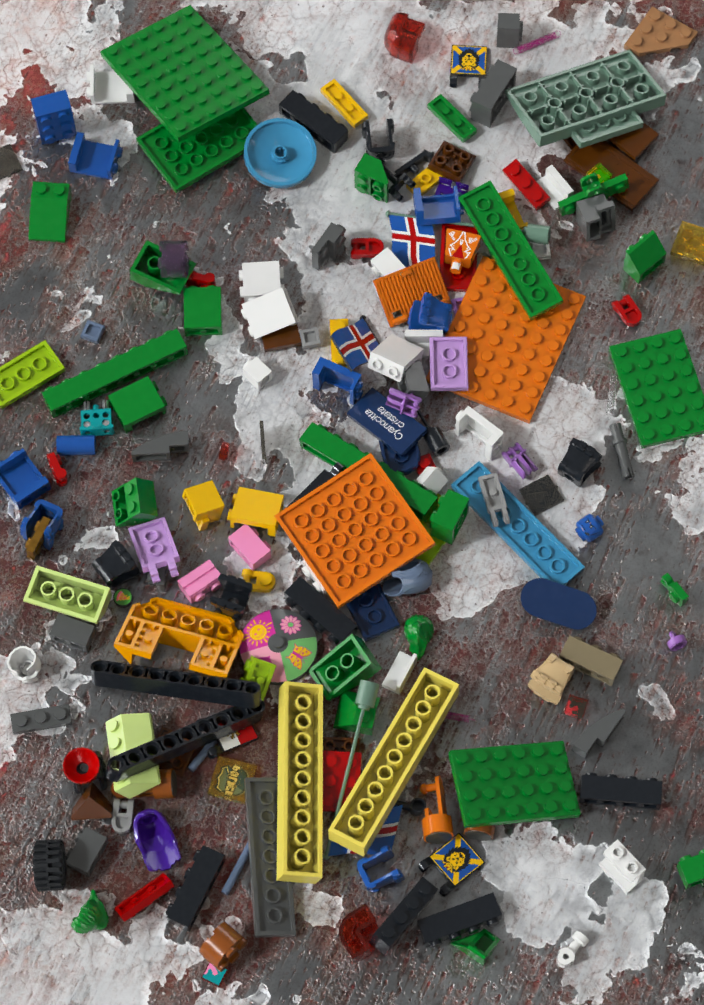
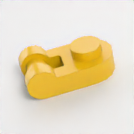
M251 569L242 570L241 576L246 582L250 583L251 579H256V584L251 583L253 585L252 592L267 593L275 588L276 581L273 574L253 571Z

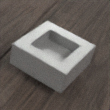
M317 327L299 330L303 350L321 347Z

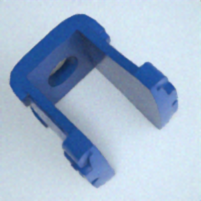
M425 292L422 300H415L410 308L408 330H443V334H445L449 330L452 321L453 306L441 302L433 297L431 293Z
M40 499L35 502V508L28 518L24 517L21 522L20 533L25 540H28L41 517L44 516L51 519L43 534L44 547L47 550H51L58 530H62L64 526L62 519L63 509Z
M389 845L380 848V852L368 859L367 857L362 858L357 862V868L368 891L370 890L373 893L380 892V888L393 882L400 883L405 880L400 869H395L373 882L370 880L367 869L394 857Z

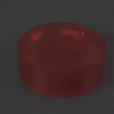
M222 442L219 460L225 461L227 459L230 448L229 442Z

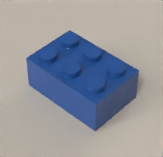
M66 90L31 99L42 145L52 144L62 139H71L76 136L77 132L72 108Z

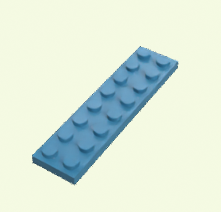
M480 461L451 484V488L455 492L469 498V506L540 578H546L567 585L585 569V566L501 482L500 485L507 504L510 524L505 525L502 512L499 511L495 512L498 519V527H493L478 482V477L492 473Z

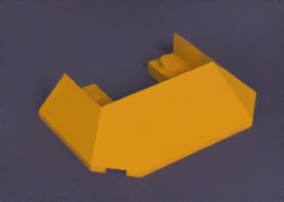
M155 597L151 598L150 602L140 604V602L132 604L114 642V647L130 664H132L136 655L151 659L158 643L190 651L194 655L189 664V670L226 678L243 641L244 634L241 630L237 629L234 625V620L230 616Z

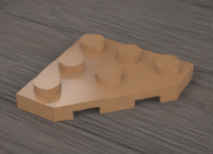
M651 7L624 44V49H630L638 57L646 56V54L656 52V54L670 52L671 49L676 48L687 49L696 38L698 32L658 9Z

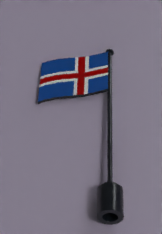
M361 315L359 321L355 324L338 329L330 336L350 372L358 366L367 364L371 351L380 344L366 321L365 315ZM420 409L417 410L419 417L428 430L423 438L434 456L444 454L450 449V445L439 427L429 426Z

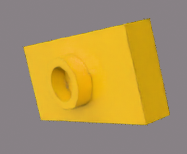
M426 168L412 179L416 183L413 188H420L421 196H423L439 183V177H445ZM406 184V188L413 194V188L411 189Z

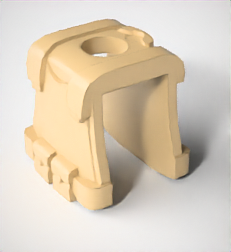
M551 653L540 667L533 670L530 675L532 679L527 686L534 694L542 697L543 700L557 705L561 700L564 688L573 675L575 667L564 662L554 653Z

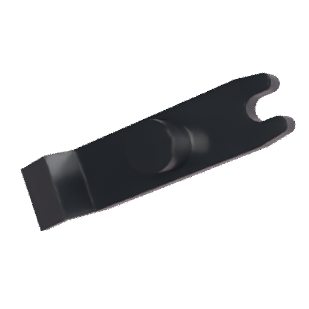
M424 149L422 153L395 171V176L399 178L403 173L406 174L409 171L414 175L420 171L418 165L424 161L430 163L434 152L431 153Z

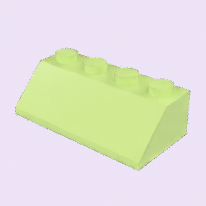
M36 566L23 602L97 624L106 613L112 594L109 587Z
M150 713L120 714L106 722L110 758L155 739ZM159 765L119 782H113L114 791L131 799L161 784Z

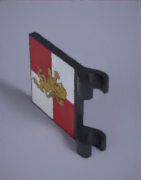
M253 725L216 740L218 746L209 748L207 755L209 759H214L225 752L258 740L259 737Z

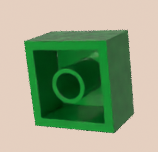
M448 489L446 494H442L439 499L438 505L440 506L438 510H434L431 514L429 528H431V536L452 545L469 513V498Z

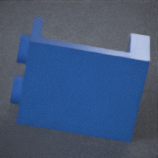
M77 132L68 161L69 170L73 173L112 180L114 173L116 174L118 171L117 161L118 158L122 157L123 147L120 146L118 139L115 140V144L112 146L86 141L84 133Z

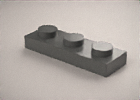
M69 704L10 714L13 735L72 725Z

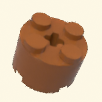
M226 922L221 923L212 931L215 934L211 938L207 937L199 950V953L220 972L228 966L229 962L233 964L239 958L240 954L238 951L248 942Z

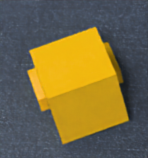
M213 480L184 489L182 497L199 531L206 530L209 523L220 520L225 505Z

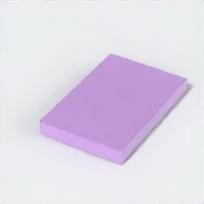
M429 337L430 391H468L467 337Z

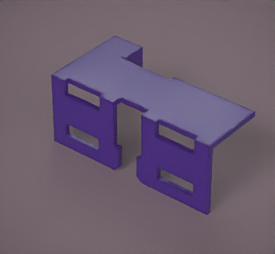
M439 177V184L435 195L452 194V180ZM456 182L458 192H461L462 195L469 192V185Z

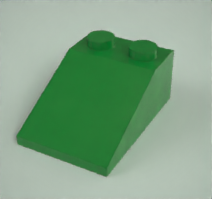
M33 181L30 203L29 240L65 243L72 197L70 184Z
M146 240L130 269V280L148 288L180 295L196 263Z
M351 634L308 671L316 684L323 685V695L330 701L358 686L360 680L367 681L382 668L363 639Z

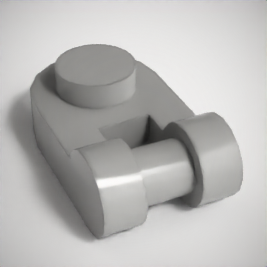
M114 798L112 828L117 834H126L132 828L135 807L134 799L121 801V799ZM120 809H127V813L119 812Z

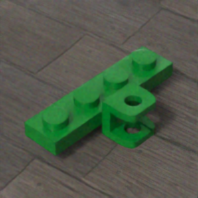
M596 173L582 177L580 185L583 191L559 201V211L562 216L570 215L576 211L577 201L604 194L607 199L613 194L624 192L629 188L626 174L624 173L601 184Z

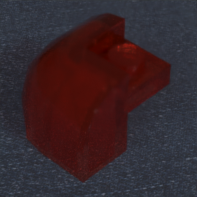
M406 13L394 14L384 36L385 48L388 50L389 55L412 64L418 51V42L425 29V23L410 19L409 14Z
M366 903L346 915L339 927L341 944L354 963L369 957L372 952L377 950L369 941L379 927L376 918Z

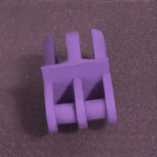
M390 387V395H388V401H386L385 405L399 410L400 414L417 418V410L420 409L419 403L422 402V399L413 395V393L407 394Z
M516 442L514 447H509L508 451H503L501 454L509 464V467H513L524 480L526 475L529 476L532 471H537L538 467L528 457L526 449H523Z

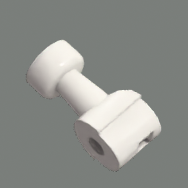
M576 931L572 936L574 941L567 948L559 950L557 965L559 967L568 968L570 964L572 965L579 947H585L589 942V939L581 932Z

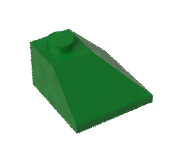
M347 691L340 695L333 728L356 732L361 709H358V705L355 704L357 693ZM380 697L376 698L374 708L365 711L360 729L361 734L372 736Z

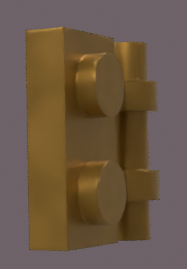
M43 516L42 520H38L34 527L35 533L32 538L29 537L25 545L28 559L34 560L36 554L39 555L44 541V530L51 522V519Z

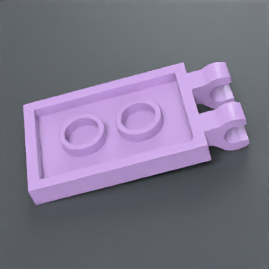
M165 517L128 528L143 573H150L153 584L160 582L157 569L168 566L171 577L179 576L176 563L180 562V557Z

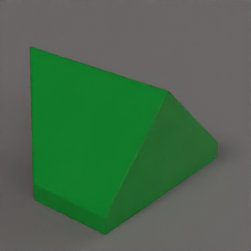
M483 928L481 932L450 942V944L481 965H484L501 939Z

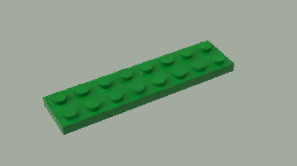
M491 180L458 197L460 204L463 206L478 234L481 235V239L530 320L562 304V297Z

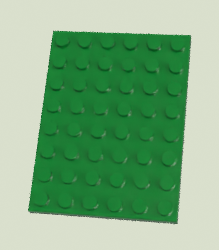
M191 5L100 51L101 57L178 143L270 94L269 88Z

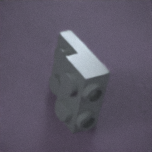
M331 222L313 247L312 267L319 271L322 265L325 266L329 257L335 260L338 255L341 256L346 247L344 245L346 229L342 225H336Z

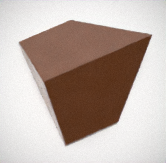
M92 781L72 808L71 820L112 818L113 807Z

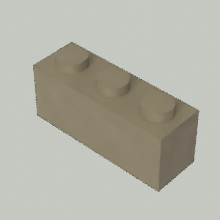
M570 635L559 655L561 660L574 666L575 670L609 686L613 685L623 663V660L617 654L604 652L601 647L594 644L589 645L582 638Z

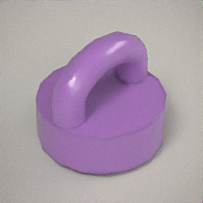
M673 631L669 632L671 639L667 642L670 651H677L686 646L687 640L684 635H676Z

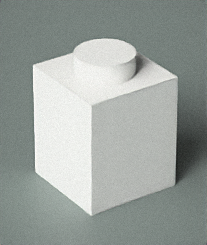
M257 356L253 360H248L243 366V376L258 391L272 380V371Z
M427 466L415 481L423 489L431 490L437 494L448 482V479L444 476L445 473L441 468Z

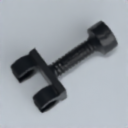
M378 157L377 159L382 162L387 179L393 183L388 192L400 202L404 197L398 192L405 183L412 189L416 183L405 173L398 179L385 167L386 161Z

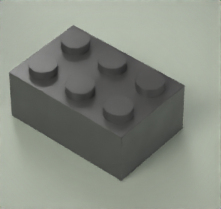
M498 59L494 65L492 64L489 67L486 79L483 78L481 80L479 90L474 92L470 99L472 104L469 111H471L472 120L488 128L491 127L508 99L505 90L515 87L517 68Z

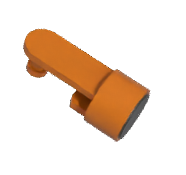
M435 776V783L421 784L420 791L423 795L436 791L439 813L433 814L430 808H425L422 829L425 842L441 844L452 840L454 833L452 817L447 814L443 782L440 776Z

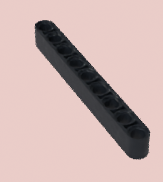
M104 660L94 661L90 666L92 682L95 686L245 708H257L261 704L260 685L253 681Z
M261 699V704L257 708L230 707L113 756L108 761L106 777L112 782H119L256 724L263 717L265 703Z

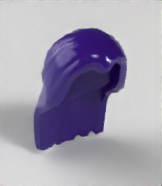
M148 808L139 812L133 822L134 838L147 869L151 872L171 869L172 865L181 860V854L169 823L158 810Z

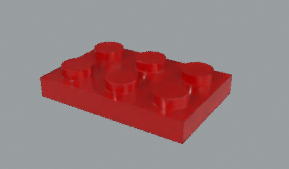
M323 751L324 812L336 811L350 752ZM354 752L341 807L360 777L362 754L360 752Z

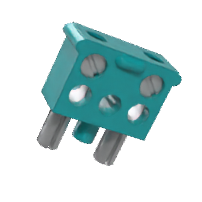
M103 400L102 409H100L99 405H93L92 410H90L89 401H87V408L86 401L83 402L84 410H81V427L79 428L81 435L103 436L115 434L109 401L106 400V408L105 400Z

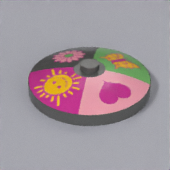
M271 609L264 611L252 618L242 631L244 638L239 651L243 665L247 659H250L251 655L275 664L276 668L270 685H282L284 681L295 682L309 672L308 670L316 660L318 647L315 631L307 620L291 610Z

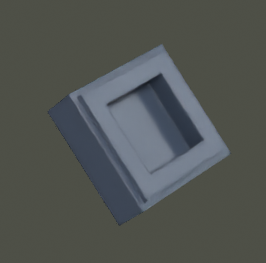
M87 320L80 336L82 339L98 344L105 331V326Z

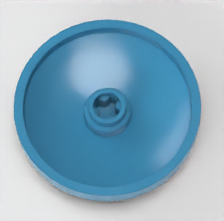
M273 118L263 121L251 130L245 141L244 161L248 171L257 181L272 188H289L300 184L310 175L316 162L317 150L313 137L305 127L290 119Z

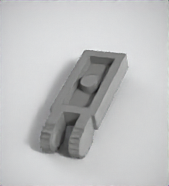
M497 472L478 477L493 527H498V519L495 512L499 511L502 512L505 525L510 524L507 504Z

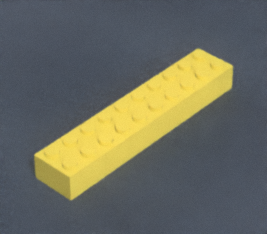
M425 667L423 668L328 829L329 840L365 857L458 697V683Z
M284 681L278 693L277 881L316 884L322 878L323 685Z

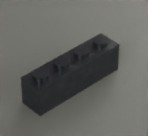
M292 90L279 103V113L282 116L301 124L309 131L313 139L332 153H335L348 140L347 127L342 123L336 122L330 114H325L315 103H310L303 94Z
M301 576L284 592L285 603L292 609L295 607L305 620H310L314 624L313 627L319 633H325L328 636V640L334 646L339 645L351 634L355 635L358 632L357 625Z
M586 773L581 776L579 803L659 810L661 807L662 781H658L656 778L641 780L635 776L618 778L614 774L597 776L596 773Z
M204 845L201 850L197 849L193 857L195 862L192 868L188 867L184 875L185 881L182 886H178L175 892L176 899L173 904H169L165 913L169 923L188 932L191 931L226 861L224 854Z
M422 877L376 930L369 943L383 955H386L431 902L439 889Z
M492 892L417 920V927L425 948L429 946L435 948L442 945V941L448 939L454 941L461 938V934L467 932L469 934L476 933L481 930L480 927L488 925V927L500 923L499 920H502V913Z

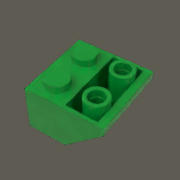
M364 153L354 170L355 188L361 193L371 195L378 201L387 203L389 182L382 162Z
M654 230L648 234H643L638 243L632 244L626 249L623 270L639 284L665 262L667 253Z
M136 477L111 491L116 527L143 524L158 517L153 481Z

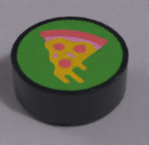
M119 588L115 591L113 600L116 606L127 608L133 602V595L129 589Z

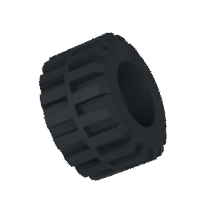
M61 839L36 840L34 844L33 875L37 891L63 890L65 887L66 855L64 843Z

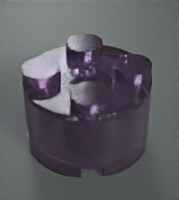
M182 240L160 241L159 251L162 252V257L158 258V268L161 269V277L187 278L189 273V257L185 251H189L188 242Z

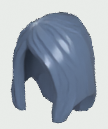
M415 558L399 570L391 572L392 578L384 582L383 592L385 595L397 597L425 591L432 584V570L425 561Z

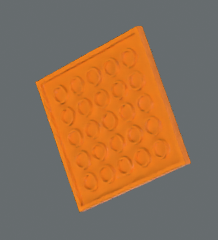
M371 453L274 515L338 609L390 576L391 572L399 570L436 545Z

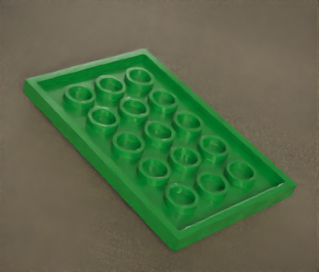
M243 108L179 143L162 124L137 137L136 142L174 192L178 193L244 154L246 138L251 130L257 126V123L246 109Z
M681 329L609 346V352L641 449L704 433V395Z
M564 741L450 750L448 753L464 828L577 818L581 815Z

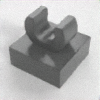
M165 567L157 569L160 582L153 584L150 573H148V585H156L158 592H166Z

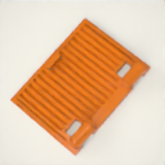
M435 257L373 280L390 328L408 321L413 302L415 300L421 301L425 292L431 293L433 297L441 294L443 299L440 300L441 302L452 304ZM400 310L402 316L394 318L392 313Z

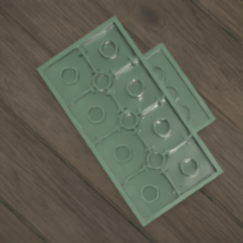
M630 49L505 90V94L512 107L539 147L572 137L579 148H583L643 128L644 122L638 114L664 106L666 100L665 92Z

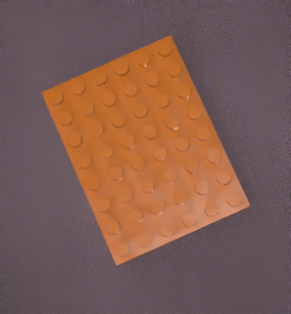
M483 256L445 336L467 337L468 391L449 392L529 424L586 296L554 284L563 299V303L530 320L495 260ZM429 370V372H428V374H427V376H426L427 383H429V384H430V370Z

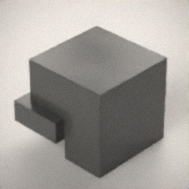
M604 194L576 202V222L587 242L601 238L600 234L615 230V204L613 200L607 201Z

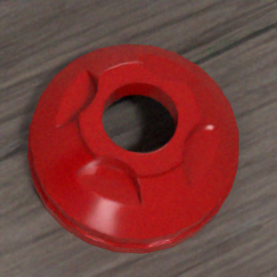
M80 747L73 749L64 758V774L75 784L90 783L99 773L100 762L98 756L88 748ZM82 763L87 764L89 769L85 774H79L77 772L78 765Z

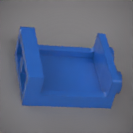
M453 186L452 194L421 196V189L413 188V203L417 226L461 222L464 208L458 199L462 194L458 192L457 186Z
M323 357L319 358L312 371L313 388L320 391L324 382H327L350 392V404L354 405L356 400L359 401L363 394L361 374L355 371L350 372L348 368Z
M24 448L14 451L10 457L0 461V484L19 510L51 489L49 481L45 476H42L27 456Z

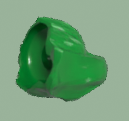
M415 614L405 621L403 632L409 644V651L412 654H417V661H419L424 655L427 644L433 638L434 627L428 617Z
M94 889L91 890L87 902L81 907L79 915L73 918L71 927L77 933L84 934L93 930H102L106 928L109 922L105 906L98 898Z

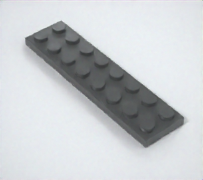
M278 777L245 778L244 789L254 936L294 937L296 935L293 885L292 882L277 881Z

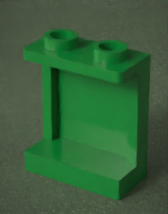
M210 285L207 287L190 286L183 288L185 336L222 335L221 287Z
M149 376L108 395L109 403L126 433L133 430L132 425L159 412H162L163 415L166 414L167 402L164 396H159L157 392L159 388L155 381L151 382Z

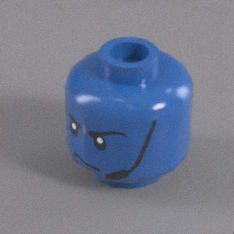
M587 514L576 522L577 528L575 531L583 542L585 540L592 542L603 534L602 526L604 523L598 515L594 517L592 514Z

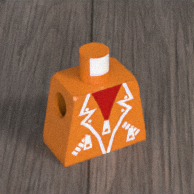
M447 228L445 263L451 265V273L460 274L462 267H471L481 245V235Z

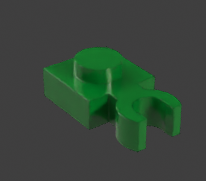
M666 573L661 577L662 580L660 582L669 590L670 599L682 607L687 603L689 596L677 582H674L670 574Z

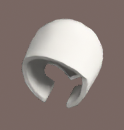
M19 646L9 654L7 666L13 676L22 681V684L38 681L36 676L41 670V660L32 649L26 646Z

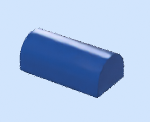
M57 436V454L59 456L96 455V436Z

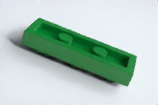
M442 94L427 104V108L463 143L477 133V129Z

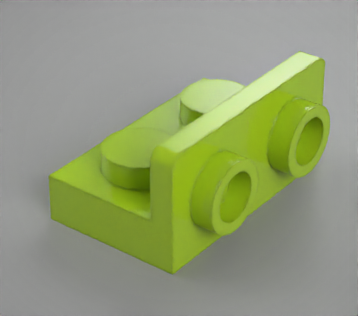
M251 655L250 659H247L244 664V676L239 680L257 682L261 688V699L264 701L276 665Z

